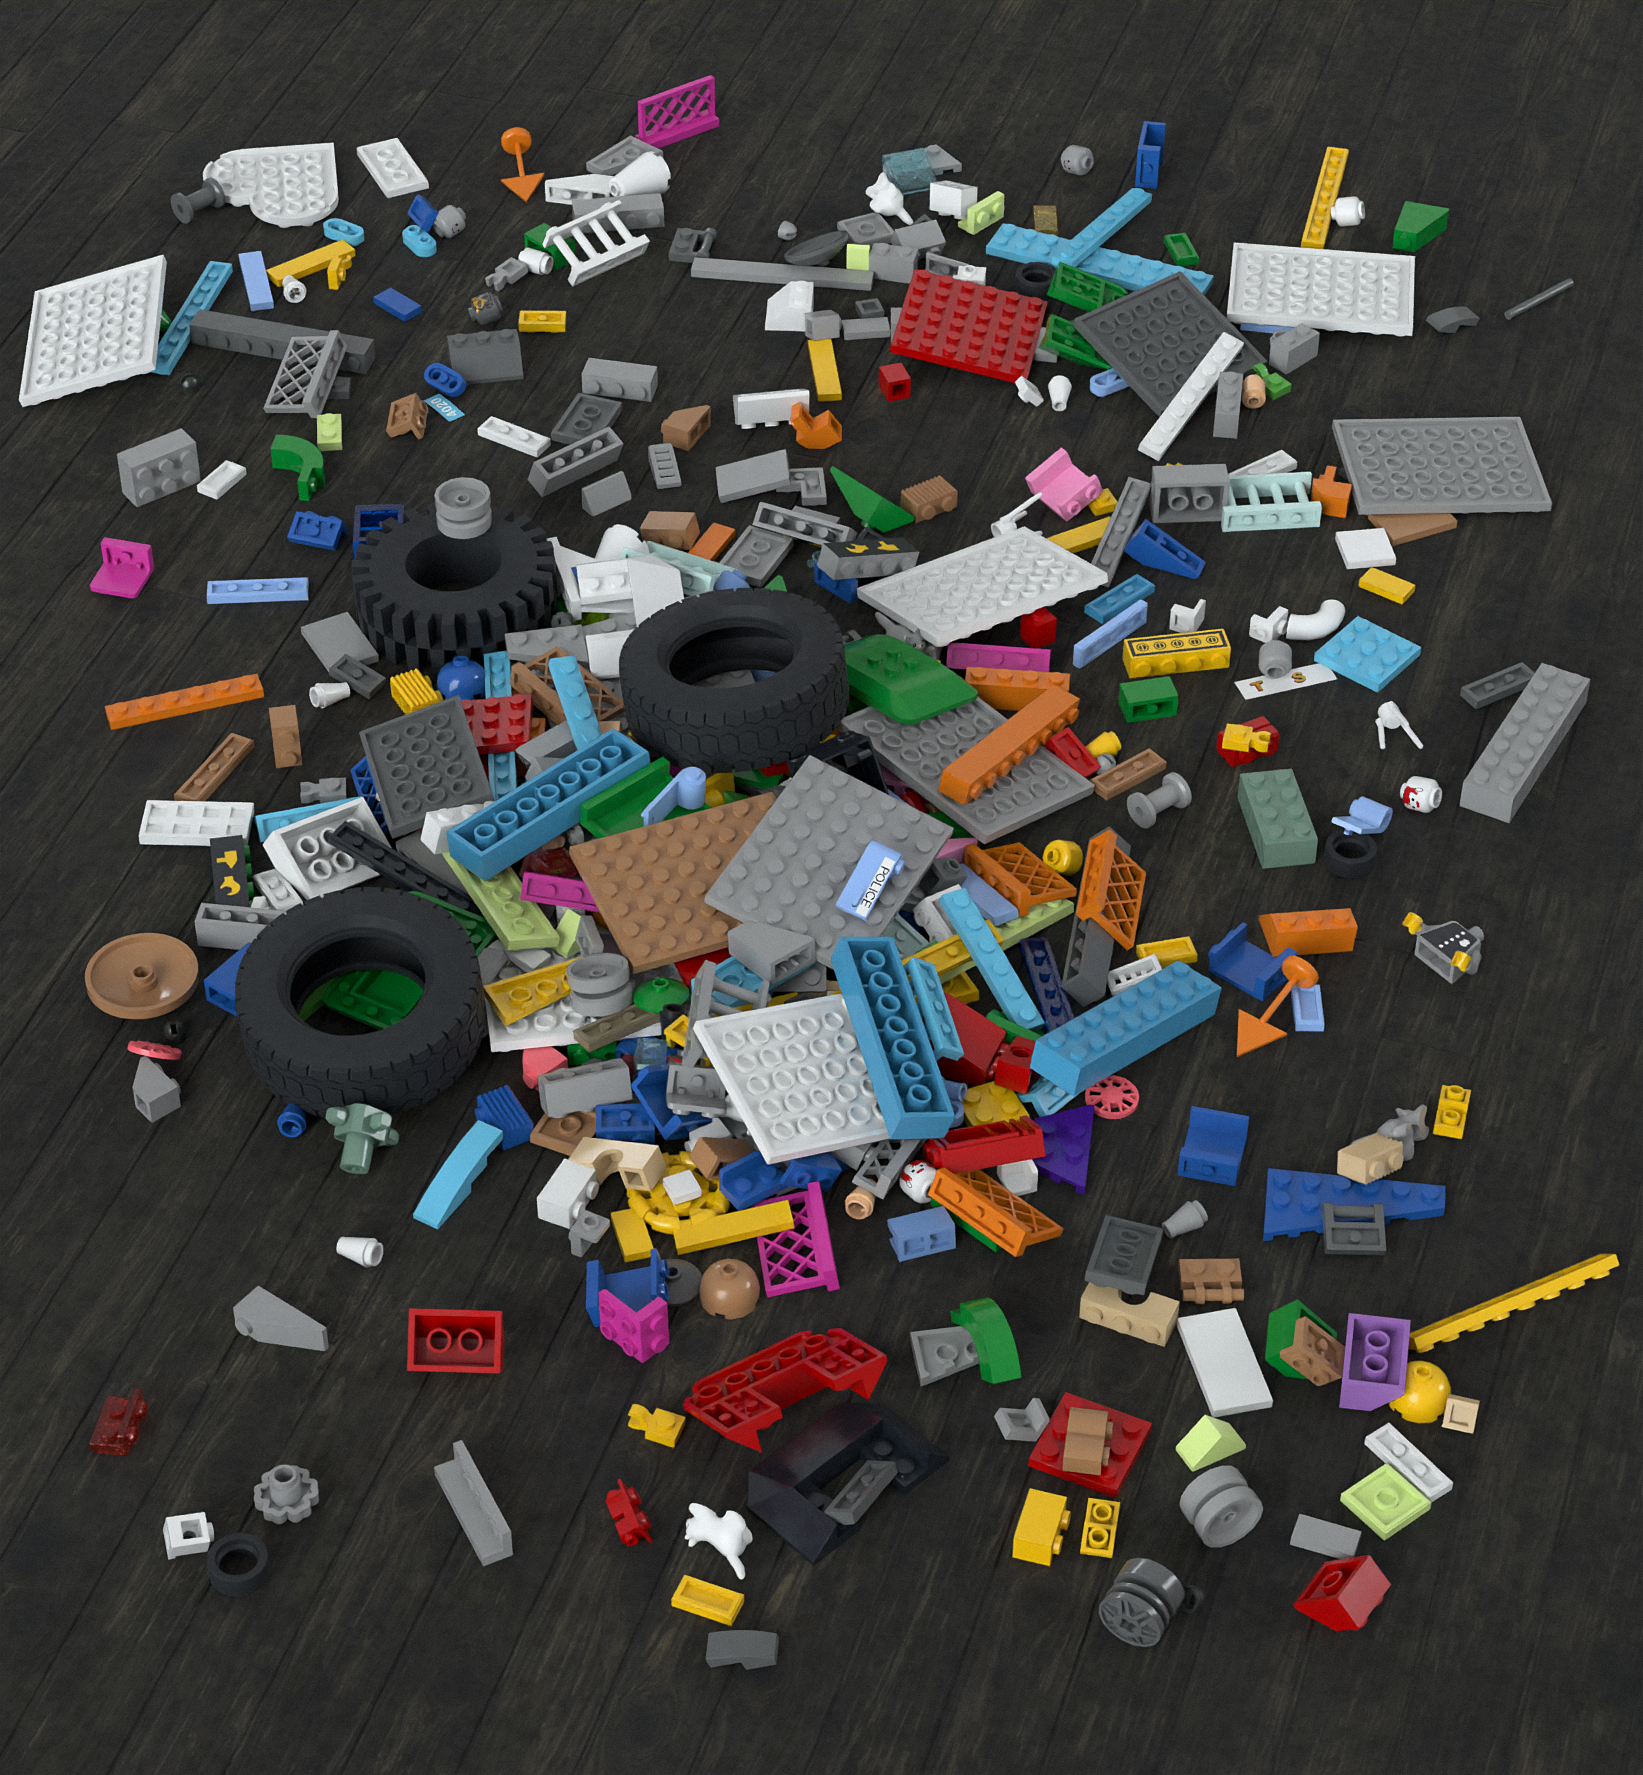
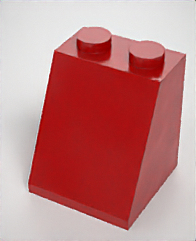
M944 992L964 1055L957 1061L944 1056L940 1057L936 1062L941 1076L974 1087L986 1084L989 1080H994L996 1073L992 1072L993 1064L997 1056L1001 1057L1007 1045L1006 1031L952 995ZM929 1040L931 1048L934 1050L932 1040Z

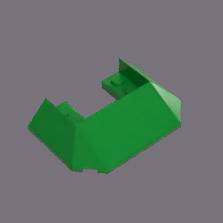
M1060 261L1047 292L1048 296L1087 312L1128 294L1119 285ZM1053 314L1050 315L1047 320L1045 335L1038 347L1039 349L1079 365L1106 370L1112 369L1110 364L1073 326V322Z

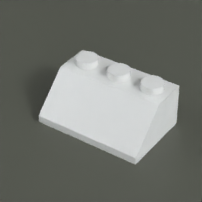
M794 389L733 395L735 424L741 425L742 429L755 428L756 423L765 422V426H778L779 421L789 420V424H791V409L796 403L800 402L809 413V390Z

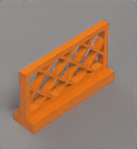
M1109 829L1089 842L1076 915L1082 921L1091 917L1125 949L1129 950L1134 947L1146 872L1116 845L1117 835ZM1119 870L1121 871L1125 882H1123ZM1131 872L1136 876L1135 881L1131 875ZM1126 888L1129 889V892H1130V894H1131V896H1132V900H1131V898H1130V896H1129L1128 891H1127ZM1116 889L1118 890L1122 901H1120ZM1107 892H1108V895H1109V897H1110V899H1111V902H1109V899H1108V897H1107ZM1123 906H1125L1126 911H1127V913H1128V915H1129V918L1127 917ZM1112 907H1114V909H1115V911H1116V914H1117V916H1118L1119 919L1116 918L1115 913H1114ZM1102 910H1104L1106 917L1101 913Z
M1020 842L981 850L975 844L965 845L963 863L1018 909L1019 917L1029 915V906L1076 896L1077 889Z
M946 1168L938 1169L928 1193L930 1197L1015 1257L1023 1255L1026 1246L1061 1236L1064 1229L980 1169L957 1174L951 1173Z

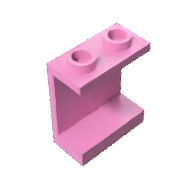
M1062 447L1025 477L1031 493L1036 495L1041 492L1042 497L1039 499L1066 522L1103 492L1098 477L1094 474L1089 478L1075 467L1068 453Z

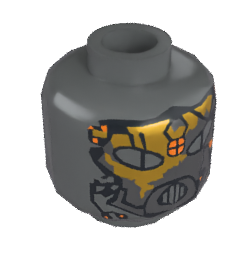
M491 292L472 298V307L468 308L472 321L477 320L482 326L499 320L501 313L504 312L498 296H494Z

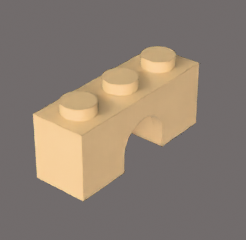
M583 1137L568 1159L596 1169V1178L599 1185L603 1183L607 1176L619 1171L626 1188L645 1191L653 1189L667 1168L658 1145Z
M1089 1282L1081 1297L1079 1318L1165 1347L1177 1324L1180 1301L1151 1292L1144 1303L1130 1305L1121 1300L1122 1290L1108 1286L1098 1287Z

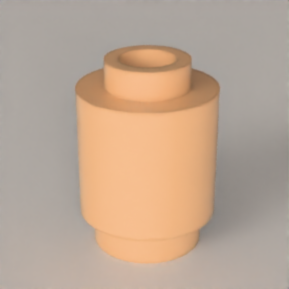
M1249 375L1242 383V402L1246 407L1256 409L1265 403V382L1258 375Z

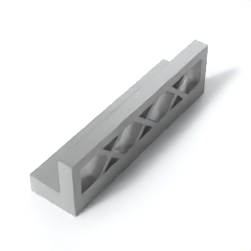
M889 1138L881 1140L854 1176L852 1182L877 1197L884 1199L900 1177L903 1169L911 1162L926 1139ZM900 1142V1149L892 1150L889 1143ZM888 1158L889 1164L887 1166H880L878 1159ZM876 1174L878 1182L876 1184L865 1178L864 1175Z
M460 1440L453 1443L454 1460L434 1467L435 1476L483 1566L512 1556L510 1528L463 1441Z

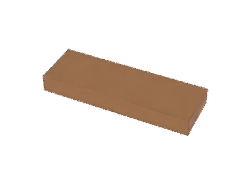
M1149 748L1090 779V782L1095 785L1094 791L1107 801L1165 770L1167 762Z

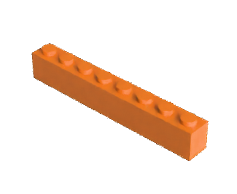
M1056 685L1051 686L943 769L938 791L964 806L972 799H977L986 788H991L996 780L1000 777H1005L1010 769L1014 766H1019L1024 758L1028 755H1033L1038 747L1042 744L1045 745L1052 736L1061 732L1066 725L1072 724L1079 714L1077 707L1080 698Z

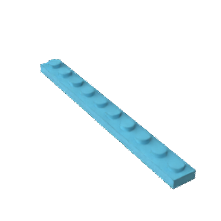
M507 651L484 654L486 699L489 697L513 696L512 686L510 685L511 660L508 659ZM516 751L488 754L489 785L494 800L497 801L518 788Z

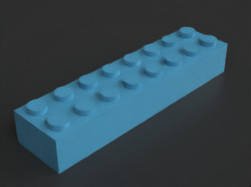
M614 728L448 830L446 833L450 857L483 881L489 880L579 823L581 803L649 765V752Z
M840 937L831 956V962L890 1139L944 1138L955 1118V1114L894 938Z
M1176 961L1037 1039L1030 1068L1072 1096H1075L1215 1015L1222 987L1212 982L1208 977L1194 971L1187 964Z

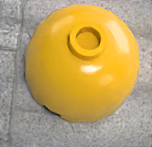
M1411 1361L1407 1363L1404 1395L1390 1401L1389 1405L1393 1411L1396 1409L1402 1413L1401 1418L1419 1424L1436 1421L1439 1415L1443 1412L1445 1414L1448 1395L1451 1394L1449 1380L1438 1366L1425 1361Z

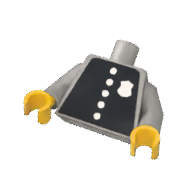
M1408 913L1402 925L1408 927L1411 934L1417 935L1414 955L1451 984L1465 972L1471 975L1477 972L1482 958L1480 954L1481 941L1484 939V934L1479 927L1474 926L1467 930L1456 921L1428 926L1422 923V918L1417 914Z

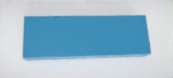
M1136 574L1085 605L1084 613L1103 624L1140 599L1142 600L1154 593L1155 585Z

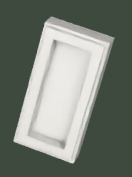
M226 460L197 485V490L201 494L219 499L246 475V468Z

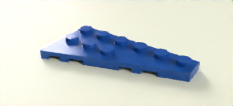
M1268 1168L1263 1241L1273 1240V1236L1288 1234L1289 1238L1300 1236V1232L1312 1230L1323 1233V1220L1321 1218V1205L1323 1202H1332L1335 1206H1372L1373 1203L1382 1204L1384 1224L1390 1223L1391 1219L1403 1217L1410 1221L1444 1216L1445 1186L1375 1179L1371 1184L1365 1185L1340 1175ZM1334 1217V1222H1373L1371 1218Z

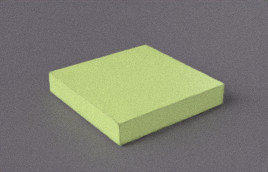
M1388 1463L1341 1493L1340 1498L1344 1505L1384 1541L1431 1508V1502Z

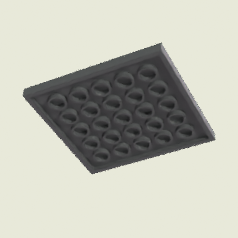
M1181 271L1079 316L1073 322V326L1159 418L1223 332L1244 342L1241 351L1225 372L1241 373L1243 378L1256 372L1252 369L1254 365L1262 363L1266 367L1268 362ZM1219 380L1209 394L1218 390Z

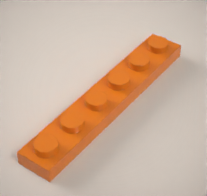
M258 674L150 697H142L136 700L119 702L105 706V711L110 728L114 730L263 698L264 692Z

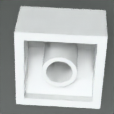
M791 281L769 298L765 330L805 331V313L813 312L814 282Z

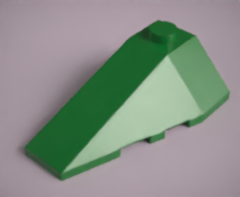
M834 466L831 467L830 471L854 515L862 519L861 525L864 527H868L873 531L877 528L884 533L915 520L916 517Z

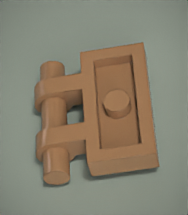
M1239 1258L1179 1259L1178 1268L1183 1301H1194L1195 1304H1205V1301H1222V1304H1232V1301H1244V1289H1241L1242 1277Z

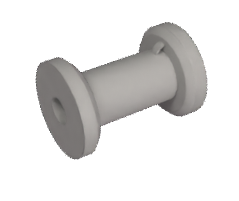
M1171 772L1164 776L1162 787L1146 796L1139 792L1131 794L1127 798L1128 812L1136 824L1142 828H1149L1155 824L1156 814L1172 805L1177 808L1188 806L1192 799L1191 791L1183 777Z

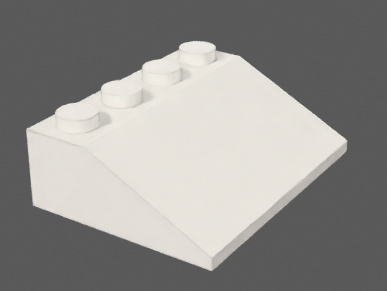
M363 797L277 829L263 843V847L274 867L306 900L319 895L321 898H324L323 894L338 890L343 891L380 876L374 870L328 843V836L344 821H347L391 848Z

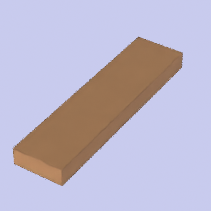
M231 733L174 794V800L205 802L252 751L254 740Z

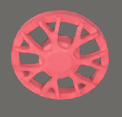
M131 1041L128 1043L127 1048L129 1051L140 1055L161 1059L177 1060L181 1059L182 1055L181 1050L178 1048L148 1041Z
M1110 1075L1086 1089L1085 1102L1086 1105H1094V1113L1100 1117L1121 1119L1131 1115L1136 1110L1139 1103V1093L1134 1084L1126 1078ZM1105 1083L1107 1087L1103 1088L1099 1084ZM1113 1083L1121 1084V1086H1113ZM1130 1090L1132 1093L1124 1094L1123 1091ZM1090 1092H1099L1101 1095H1090ZM1123 1100H1127L1133 1104L1129 1107L1128 1105L1123 1103ZM1101 1101L1103 1105L1101 1108L1095 1106L1096 1103ZM1111 1108H1119V1112H1111Z

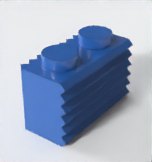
M508 1085L477 1097L478 1108L475 1109L477 1121L480 1120L503 1131V1140L498 1144L502 1151L530 1141V1134L534 1129L533 1121Z

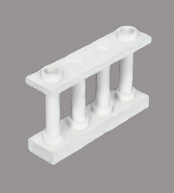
M620 200L613 203L607 202L598 210L558 228L554 226L546 232L542 245L546 248L556 244L572 266V271L568 278L572 286L645 253L650 241L645 234L638 238L633 237L619 219L617 213L622 204ZM609 219L626 243L620 246L615 245L599 223ZM591 227L608 251L603 254L597 253L581 231ZM574 236L590 260L579 262L564 239Z

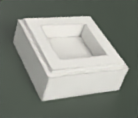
M691 1170L663 1178V1187L674 1205L702 1197L701 1188Z

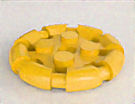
M679 1151L678 1155H668V1152L663 1153L662 1156L667 1168L651 1191L627 1188L626 1194L630 1198L628 1200L630 1209L632 1208L636 1215L644 1219L645 1224L651 1225L655 1231L674 1235L673 1230H680L682 1226L688 1224L695 1226L707 1218L726 1214L731 1205V1202L719 1190V1180H707L704 1175H699L701 1171L689 1157L691 1152ZM691 1170L701 1188L702 1197L674 1205L663 1187V1178ZM689 1216L687 1220H679V1217Z

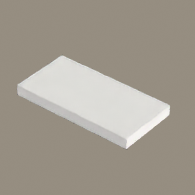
M398 138L357 148V155L387 198L429 188L428 180Z
M1236 1308L1177 1318V1328L1213 1418L1272 1407L1273 1399Z

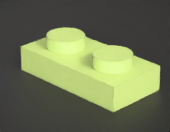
M328 413L317 415V445L319 451L342 450L341 414Z

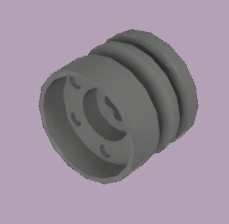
M1130 1559L1123 1565L1114 1580V1584L1099 1604V1615L1103 1624L1119 1639L1135 1646H1153L1161 1639L1164 1630L1169 1625V1620L1180 1607L1184 1599V1590L1178 1578L1163 1565L1150 1559Z

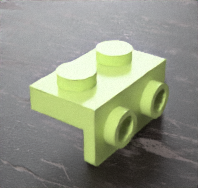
M997 191L968 208L967 219L959 221L958 227L975 235L1003 218L1004 194Z

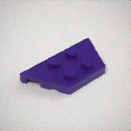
M1087 1105L1034 1119V1122L1042 1128L1046 1157L1032 1159L1038 1174L1046 1175L1059 1184L1063 1181L1076 1186V1192L1079 1194H1085L1094 1105Z

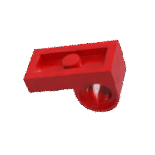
M1069 727L1051 737L1045 745L1047 750L1086 779L1101 768Z

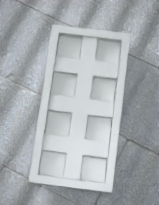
M147 800L139 832L140 844L210 846V838L242 835L243 845L246 846L248 845L254 815V803Z

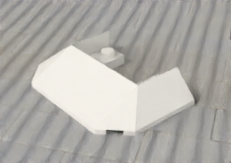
M653 555L576 564L581 605L632 598L636 627L646 618H651V615L660 609L665 610L666 606L677 601L682 603L681 600L684 599L680 570ZM633 630L586 636L590 672L596 679L620 677L619 656L622 646Z

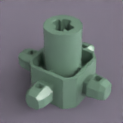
M358 1103L341 1108H328L326 1112V1120L336 1126L334 1131L335 1139L344 1142L340 1168L346 1172L354 1174L368 1173L373 1148L384 1145L392 1146L398 1143L399 1133L390 1127L392 1118L389 1113L366 1104Z

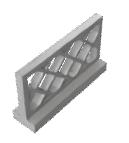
M330 330L328 336L291 338L263 408L266 413H308L311 418H317V415H321L347 348V344L339 330ZM325 344L323 349L316 353L314 349ZM297 345H307L295 353ZM309 352L314 354L303 362L300 359ZM318 360L316 367L311 370L307 368ZM296 361L300 363L288 371V367ZM302 370L306 371L305 374H303L296 380L294 379L293 376H295ZM311 378L309 385L301 388L300 385ZM288 379L293 381L284 388H280L282 383ZM295 388L299 389L298 392H296L289 398L287 397V393L294 390ZM304 396L302 404H293ZM281 397L286 399L280 404L274 405L275 401Z

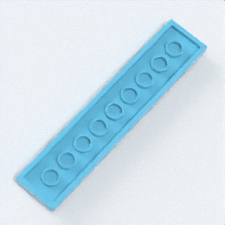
M1003 223L987 244L986 254L1025 264L1042 262L1051 265L1052 256L1070 240L1053 234L1048 235L1036 232L1033 229H1024L1013 224ZM1098 247L1075 267L1132 291H1137L1144 288L1145 285L1153 284L1181 271L1205 296L1212 286L1214 278L1213 275L1205 274L1202 271H1193L1181 266H1173L1161 261H1153L1137 255H1129L1117 250Z

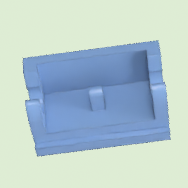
M944 1206L888 1219V1227L893 1235V1238H890V1242L898 1256L899 1262L956 1248L955 1224Z

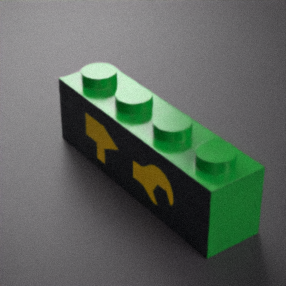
M242 835L210 838L215 903L251 908L253 900L249 901V898H254L253 882L247 881L253 879L251 863L246 864V862L251 861L249 845H243Z

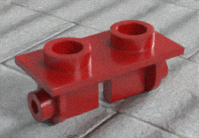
M621 1479L617 1480L621 1489L609 1491L606 1504L614 1521L625 1516V1518L615 1523L621 1541L627 1546H634L638 1543V1539L644 1536L649 1543L653 1542L648 1532V1529L652 1526L644 1511L639 1510L638 1505L642 1502L634 1487L628 1489Z

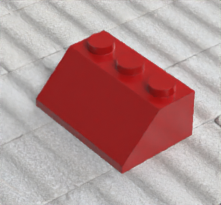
M409 1308L407 1371L501 1373L504 1370L505 1338L502 1311Z

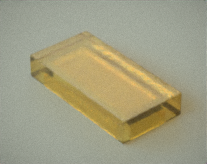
M1033 206L1034 230L1057 236L1056 206Z

